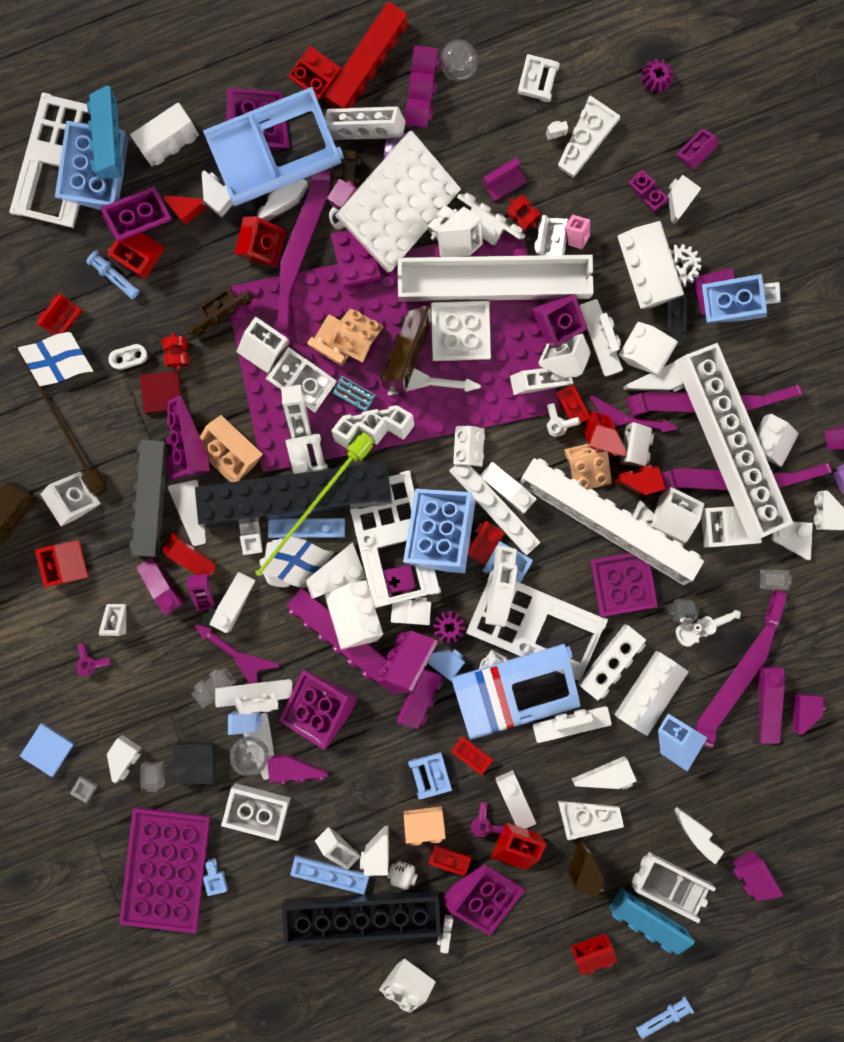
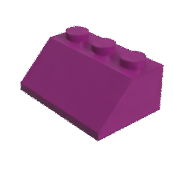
M155 186L101 207L103 219L117 242L171 221V217Z
M413 631L401 633L395 641L394 649L387 655V662L378 671L376 682L393 695L412 692L438 641Z
M426 666L424 667L412 692H408L398 714L397 723L417 729L420 724L424 726L428 717L425 714L428 707L432 708L436 699L433 696L436 689L440 690L444 681L441 679V673Z

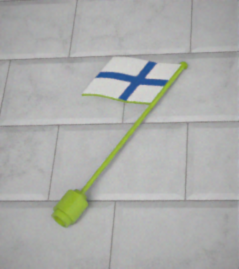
M362 432L347 447L349 459L261 568L255 571L257 576L265 574L277 577L293 586L307 588L305 580L324 566L334 554V551L321 549L304 539L293 537L292 534L352 460L355 462L357 460L362 461L372 449L374 440L369 435Z

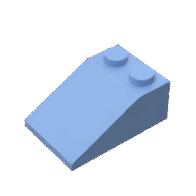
M762 274L702 284L707 323L745 321L767 317Z

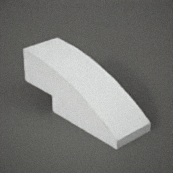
M676 807L675 813L687 836L710 861L716 864L724 851L709 840L713 834L706 827Z

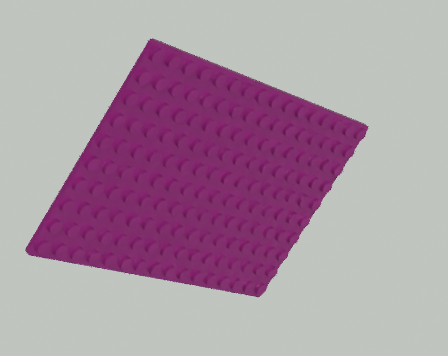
M504 230L496 245H492L482 238L483 244L470 256L462 257L528 256L525 238L518 239ZM439 243L410 249L403 258L441 257ZM377 262L380 280L346 288L343 287L338 264L298 272L290 291L289 331H279L280 276L230 286L236 297L245 291H251L256 295L251 304L240 307L231 316L237 349L244 332L253 319L257 317L288 338L290 342L289 348L337 381L316 412L306 407L311 434H320V445L324 460L347 456V448L334 441L331 430L342 416L350 414L355 416L364 412L332 393L342 376L375 395L367 411L376 409L378 411L386 410L391 406L397 405L413 414L415 426L404 440L387 431L377 445L372 444L373 447L370 451L454 434L456 426L483 428L549 414L547 405L554 403L557 412L560 410L556 388L525 394H513L511 375L525 370L543 368L538 362L547 343L532 309L539 306L537 299L475 300L489 301L491 359L433 361L431 303L453 301L399 302L398 264L391 272H387ZM424 306L430 307L431 325L414 369L431 378L458 381L469 379L479 384L481 388L465 392V389L429 385L407 391L405 395L399 393L389 396L388 392L390 390L383 387L380 378L383 370L388 368L389 363H387L389 353L394 352L395 345L393 344L396 335L401 333L402 328L400 324L403 316L407 317L408 312ZM349 309H353L369 319L375 320L383 326V329L371 344L363 363L349 355L342 367L311 349L307 343L311 337L315 338L328 315L341 320ZM239 354L257 448L263 454L260 458L262 470L270 472L290 468L292 465L286 440L292 439L282 404V391L265 379L268 373ZM309 443L307 447L311 463L317 461L313 445Z

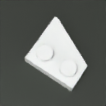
M793 522L794 524L771 533L772 541L800 555L805 560H811L813 523Z

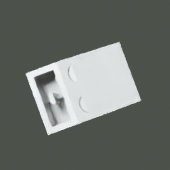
M735 506L703 509L701 520L704 547L762 543L761 538L749 540Z

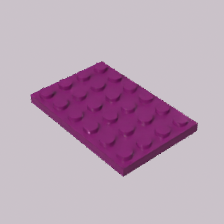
M140 807L133 808L119 925L187 933L197 932L210 815Z

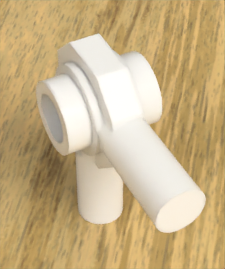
M554 403L547 405L551 418L547 424L550 435L554 437L564 435L567 428L581 424L579 417L569 420L558 417Z

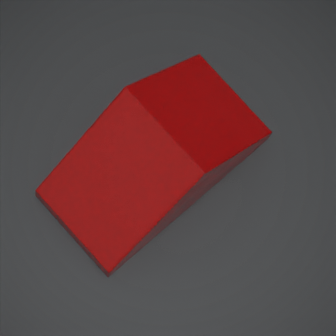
M164 195L166 203L185 225L206 208L203 199Z

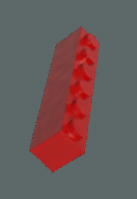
M389 1L387 2L324 95L328 105L334 109L353 108L355 106L356 98L364 93L366 83L369 79L372 80L374 78L378 65L384 63L389 49L395 47L399 34L404 33L407 29V13Z

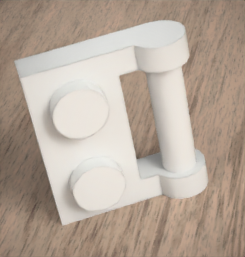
M527 54L517 94L537 98L543 102H550L552 97L550 93L560 64L553 60ZM544 67L548 68L549 71L544 90L541 91L538 90Z
M320 434L286 440L294 474L328 469L327 464L324 462L320 445ZM309 443L313 445L317 465L312 466L307 447Z

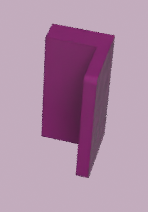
M516 157L483 177V185L495 202L526 183V179L519 169L520 162Z

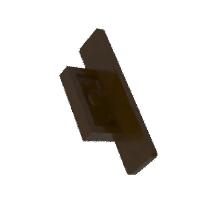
M230 286L220 290L197 305L204 319L186 330L187 334L196 337L203 335L209 327L220 324L223 318L234 315L240 307L251 304L252 300L256 298L255 293L245 291L236 297Z

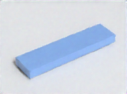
M345 518L304 519L292 536L297 538L345 537ZM299 519L268 520V538H285Z
M297 855L295 856L290 874L293 877L365 895L369 876H364L363 872L351 869L346 870L343 867Z

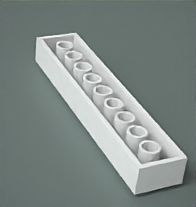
M718 343L687 354L674 361L749 540L765 537L794 524Z
M540 458L532 460L519 484L532 494L682 585L692 582L704 563V560L700 559L701 556L698 553L685 550L680 542L667 539L666 534L663 532L652 530L645 521L634 519L630 512L624 509L622 511L619 510L612 501L601 499L598 497L599 494L592 489L586 490L581 487L582 484L579 481L568 479L565 477V473L559 469L553 470L548 467L546 461Z

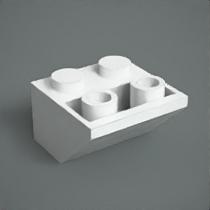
M462 207L446 223L442 224L437 230L440 256L462 257L470 256L483 244L481 217Z
M255 317L244 332L237 353L269 374L290 342L288 338Z
M670 487L659 496L651 528L659 530L685 544L701 519L704 503Z
M403 959L395 966L379 990L384 993L387 999L396 1002L402 1010L411 1013L426 1002L436 981L409 961Z

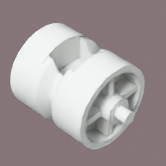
M443 206L437 213V218H433L427 225V230L432 234V240L435 238L438 240L437 230L455 212H458L456 209L453 211L449 207Z

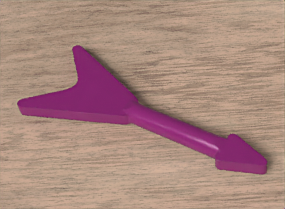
M591 395L589 397L600 413L611 416L615 426L634 422L650 428L660 429L661 432L677 429L675 425L666 420L658 422L628 417L595 396Z
M198 624L195 625L203 639H209L234 658L249 684L259 683L257 676L259 670L278 668L280 666L279 663L238 652L213 634L211 628Z

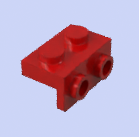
M59 293L51 299L46 311L44 310L39 314L36 324L53 336L66 333L83 310Z

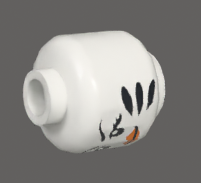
M398 861L396 864L393 863L388 873L390 884L403 890L409 889L410 885L414 886L418 877L415 874V867L402 861Z

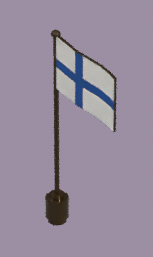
M73 333L56 334L36 344L21 347L17 344L14 345L13 350L17 351L85 470L82 472L81 479L89 493L93 494L94 497L105 493L108 490L106 487L107 483L99 469L88 468L41 387L60 383L82 373L95 372Z

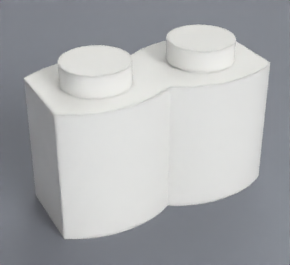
M417 597L416 600L392 604L391 622L429 625L431 602L427 601L426 597Z

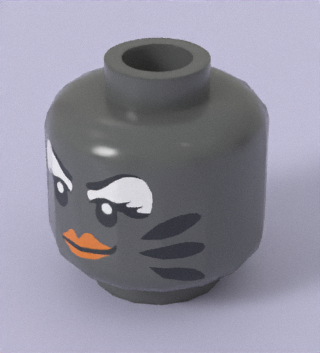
M678 598L674 600L673 604L669 605L668 614L671 615L675 623L692 624L698 618L699 608L693 600Z

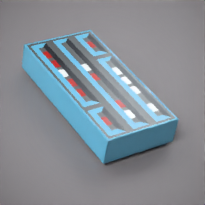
M343 376L332 392L364 412L368 410L375 398L373 393Z

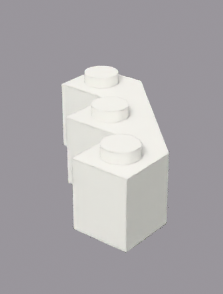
M396 405L386 410L378 411L376 409L362 412L360 415L351 416L350 414L342 416L331 431L334 441L347 448L355 437L362 432L369 435L376 445L387 431L404 440L415 425L413 414Z

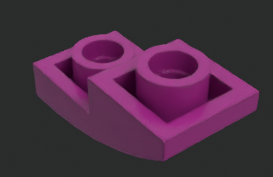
M643 170L628 182L635 194L654 214L669 201V197L655 185L656 181Z

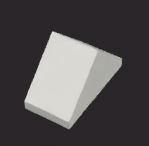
M107 604L99 636H120L126 634V604Z

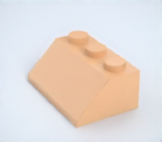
M222 415L206 425L200 436L206 449L209 463L230 482L241 481L263 455Z

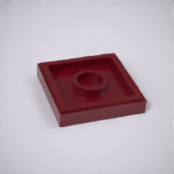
M178 371L140 375L145 414L168 411V401L177 396L182 397Z

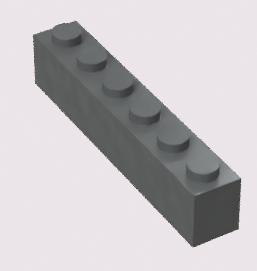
M141 440L137 447L139 463L136 464L138 481L134 485L136 501L133 502V513H135V520L131 523L133 539L130 541V551H132V555L159 557L168 451V444L164 441Z

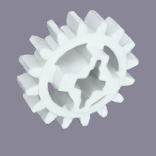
M682 244L681 248L678 249L677 245H674V250L670 249L672 257L674 256L673 261L680 283L685 287L686 281L693 283V277L698 278L699 273L697 271L701 270V265H699L701 258H696L698 252L692 253L691 246L685 249L684 244ZM680 263L683 268H679L677 264ZM693 267L692 271L686 275V272Z

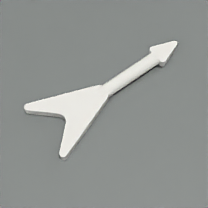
M414 369L406 392L429 385L465 389V392L479 389L481 386L469 379L458 381L431 378ZM392 390L388 392L389 396L399 394Z

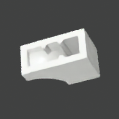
M329 827L315 840L326 858L346 870L361 857L358 851L352 848L339 833Z

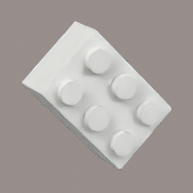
M178 102L131 133L130 136L150 165L154 166L161 164L170 154H176L185 144L194 142L199 134Z
M235 783L229 794L221 826L278 841L282 833L290 797Z

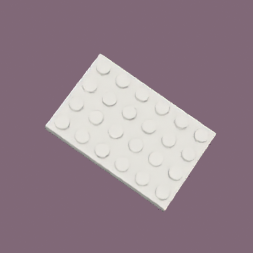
M409 131L335 216L387 272H391L398 264V258L405 256L428 229L427 225L433 218H437V213L443 206H447L461 188L412 131Z

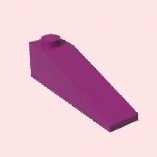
M761 666L758 671L760 743H780L784 699V668L779 666Z

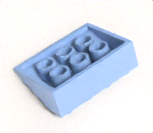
M66 121L55 198L101 210L103 206L120 200L129 140L126 132L119 130L122 178L98 179L95 172H92L91 160H94V155L90 151L89 142L92 141V133H89L88 124Z
M415 489L404 563L445 572L465 573L476 502L471 492Z

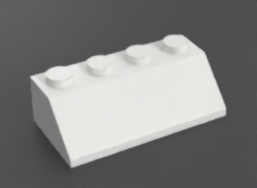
M661 221L636 227L618 235L641 309H650L684 295Z
M655 651L614 715L648 736L688 674V671L667 656Z

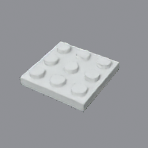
M489 301L431 303L433 361L491 359Z

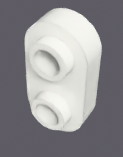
M131 345L112 351L109 355V363L115 369H126L143 364L148 358V352L141 345ZM137 352H141L140 358H136ZM122 357V358H123V362H122V363H118V362H117L118 358Z

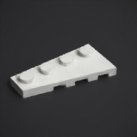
M589 95L578 124L574 128L572 137L559 161L558 168L574 178L620 120V115Z

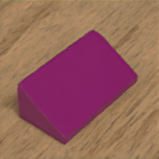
M702 129L676 156L688 169L693 171L718 147L717 136Z

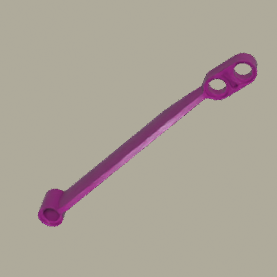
M332 167L311 175V187L281 260L278 304L279 331H289L290 291L331 190Z
M796 385L765 396L740 395L746 411L801 395L803 391L801 385ZM648 391L626 398L632 417L648 411L696 413L688 393Z
M826 463L793 474L773 473L778 488L831 473L833 470L831 464ZM677 468L661 473L665 486L664 490H660L661 493H664L670 487L674 489L728 490L720 470Z
M773 591L765 616V627L698 719L694 730L707 737L703 747L710 749L713 747L716 739V729L766 661L774 632L780 621L785 604V592Z

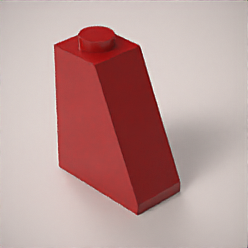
M173 531L161 546L168 558L195 575L206 574L207 577H210L215 571L216 564L211 558Z

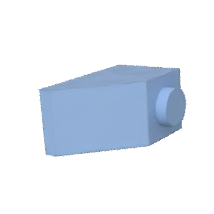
M450 649L433 651L427 663L451 681V677L457 674L465 661L462 659L463 655L454 649L452 652Z
M236 709L228 715V735L256 732L259 726H262V715H260V712L245 715L239 714Z

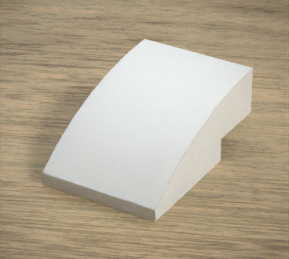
M289 347L286 348L265 378L279 389L301 385L305 405L313 412L317 411L337 382Z

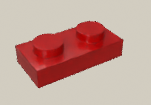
M573 384L556 393L568 419L579 417L582 423L590 418Z
M463 735L451 750L455 756L480 775L485 772L493 761V758Z
M434 844L429 865L466 876L471 856Z

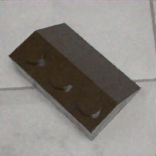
M580 837L567 874L575 891L598 898L599 893L604 891L605 881L584 839Z

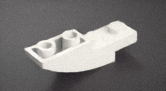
M499 545L496 547L492 585L489 586L485 624L501 627L506 625L517 575V566L515 565L517 549Z

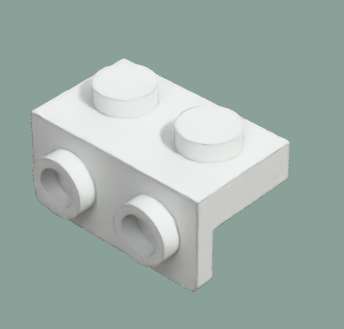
M542 215L541 221L538 223V240L535 242V251L539 256L564 255L567 240V231H564V228L569 221L568 219H549L546 215Z
M456 426L454 464L482 467L485 440L484 428Z

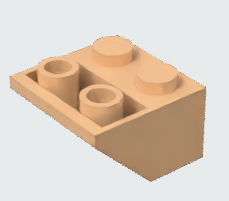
M442 806L404 811L406 844L420 845L423 841L439 843L442 839H445Z

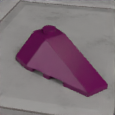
M177 396L169 400L167 411V425L170 427V437H167V444H170V455H167L169 480L197 476L210 471L206 449L182 397Z

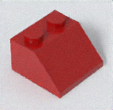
M257 216L243 217L234 254L249 261L278 267L287 230Z
M606 933L570 946L581 975H590L596 969L602 967L609 968L617 962L614 949Z

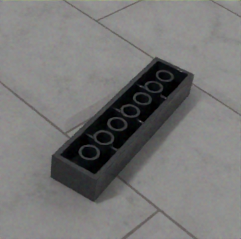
M438 890L285 899L282 905L284 946L441 936Z

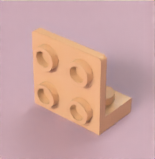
M349 309L336 325L329 345L340 349L363 363L371 344L380 334L383 326L375 320L362 315L360 312Z
M328 315L315 338L311 337L307 344L311 349L343 367L349 355L329 345L334 329L340 320Z
M588 444L564 449L565 456L570 464L572 479L579 481L582 484L581 487L588 490L612 483L607 451L602 449L601 451H596Z

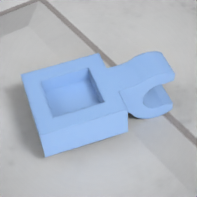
M216 858L208 859V862H206L208 874L203 877L207 895L227 892L228 888L224 872L217 871Z

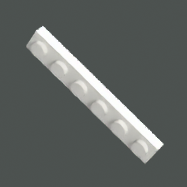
M455 465L449 470L457 481L468 492L472 493L478 504L525 555H528L541 543L470 465Z

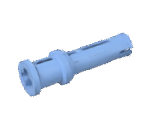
M98 250L88 257L86 263L96 268L101 276H106L130 299H134L139 294L140 290L113 268V264L110 261L107 262Z
M682 997V1000L673 1006L671 1004L668 1005V1010L636 1027L641 1038L644 1039L673 1021L679 1022L680 1018L689 1013L693 1014L694 1011L686 997ZM663 1020L662 1022L658 1023L657 1025H655V1026H653V1027H651V1028H648V1027H650L651 1025L657 1023L658 1021Z

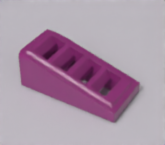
M207 575L189 576L187 588L196 611L210 610V608L216 609Z

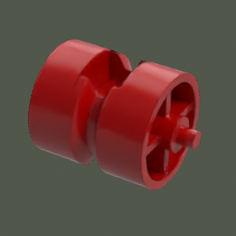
M524 194L515 200L511 198L509 200L511 204L505 211L512 220H517L516 224L522 228L523 232L532 226L537 228L536 222L542 215L535 206H530L531 202Z
M172 333V336L161 339L162 349L166 352L163 355L165 367L176 368V371H180L179 367L190 364L189 354L185 352L188 349L187 337L176 336L175 333Z

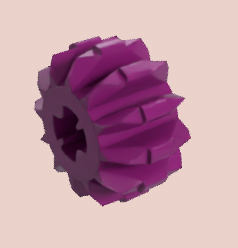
M656 58L653 63L648 62L646 68L642 70L641 82H645L644 89L651 88L650 93H653L654 89H656L658 94L661 93L662 89L666 91L673 82L672 76L674 71L669 70L671 64H664L665 60L659 63Z
M449 611V617H446L445 613L442 612L443 620L439 617L435 618L440 624H433V628H440V630L435 631L434 634L439 635L442 633L439 640L443 641L447 637V644H450V637H453L456 643L458 640L455 635L462 638L463 634L459 630H466L465 626H459L465 621L464 619L457 621L460 616L459 613L455 614L454 618H452V611ZM452 622L454 630L445 631L446 627L444 625Z

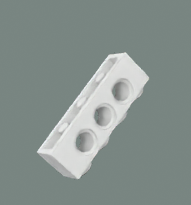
M399 107L327 109L325 116L332 140L402 138L406 122Z
M624 624L577 684L595 699H603L609 692L608 687L620 679V672L631 665L633 662L632 657L643 650L646 639L630 626ZM624 643L629 645L627 653L621 652V646ZM612 658L617 659V666L615 668H610L608 665ZM604 673L605 681L597 683V676Z

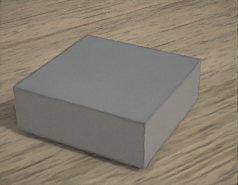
M80 776L70 794L87 803L98 785Z

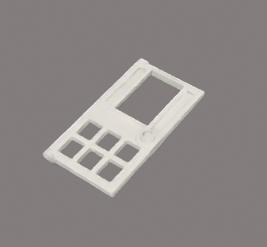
M42 93L9 213L74 228L80 204L63 200L59 217L30 211L43 163L57 167L60 166L62 146L57 145L60 130H65L66 124H62L66 109L77 111L74 122L81 123L83 113L88 114L87 104ZM49 105L59 107L55 122L45 120ZM43 125L54 128L50 142L39 140Z
M410 471L401 472L398 475L389 477L390 486L401 482L405 483L408 497L394 500L391 488L393 504L363 509H350L375 608L429 594L441 593L435 570L415 565L421 590L391 598L388 595L377 549L407 541L410 519L400 521L396 506L410 503L412 511L415 491ZM391 507L395 523L382 526L378 511ZM373 512L377 527L363 530L360 515Z
M491 570L487 579L488 582L466 633L519 656H524L546 649L535 644L547 614L593 633L581 663L570 659L574 679L581 681L608 619L515 581L513 598L517 590L532 596L527 609L511 603L510 608L524 613V617L520 626L506 621L505 626L517 631L512 643L500 639L497 636L501 626H495L492 635L477 629L481 617L486 618L487 612H484L488 603L489 586L492 585L493 570ZM557 670V672L564 674V670Z

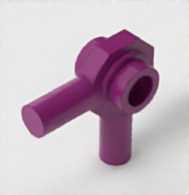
M85 643L77 644L80 659L75 665L77 673L82 677L93 675L96 668L111 665L109 657L94 661L88 657Z
M480 802L479 815L472 821L471 831L474 836L485 837L489 833H502L504 827L491 825L486 818L488 803Z

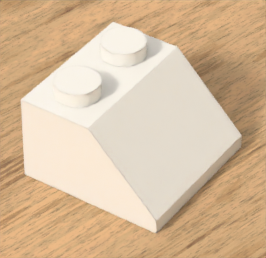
M637 322L619 355L628 365L659 375L678 342L653 326Z
M579 334L558 347L547 344L538 363L541 367L564 378L570 376L577 377L583 373L591 352L583 334Z
M768 414L763 417L756 435L767 461L782 467L799 433L788 422L773 414Z
M634 422L626 426L623 444L627 454L626 456L621 455L619 464L641 468L649 464L651 453L648 452L649 445H652L654 434L651 433L652 428Z
M81 472L49 484L41 493L42 498L60 526L77 520L101 504L97 497L89 493L81 479Z
M384 826L366 845L365 852H361L360 869H364V876L388 875L389 826Z

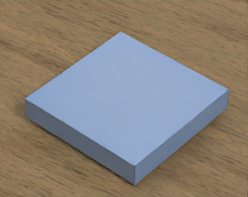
M41 723L20 757L53 777L75 743L44 723Z

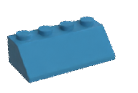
M105 86L89 94L90 102H87L88 114H91L88 128L89 133H92V141L89 142L90 151L94 155V160H91L92 172H95L98 179L122 178L117 100L111 87Z
M622 887L609 906L615 919L620 922L622 920L629 923L628 926L636 932L642 931L648 940L653 943L655 941L662 944L661 947L669 953L673 951L679 955L695 942L685 927Z

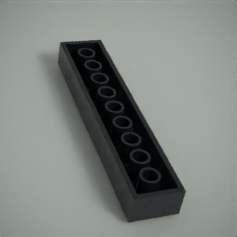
M387 461L347 466L308 515L393 504ZM340 468L195 487L198 525L203 529L303 516Z

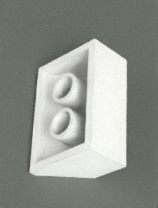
M366 580L347 584L325 594L341 650L376 642L383 635Z

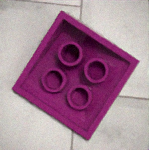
M228 88L226 121L283 99V93ZM286 121L263 131L270 151L290 148Z
M302 670L279 721L324 750L351 714L358 696L335 683Z
M485 864L455 883L443 897L442 901L451 914L491 935L525 889Z

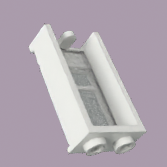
M649 852L641 861L639 873H636L633 877L632 887L634 890L699 923L700 919L697 913L701 906L706 907L708 900L705 897L709 889L715 891L714 885Z

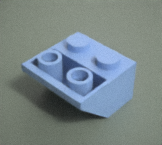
M667 714L658 730L660 754L688 771L707 737L670 714Z

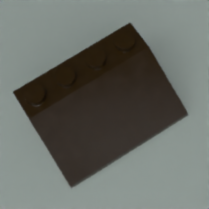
M429 306L411 310L408 312L407 317L403 316L400 324L402 328L400 335L397 334L394 340V352H390L387 363H389L387 370L384 369L381 374L380 380L384 388L405 395L431 325Z

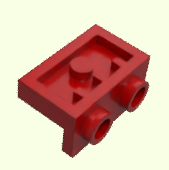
M484 521L483 524L479 523L474 532L477 536L474 541L470 539L468 556L486 565L505 532Z

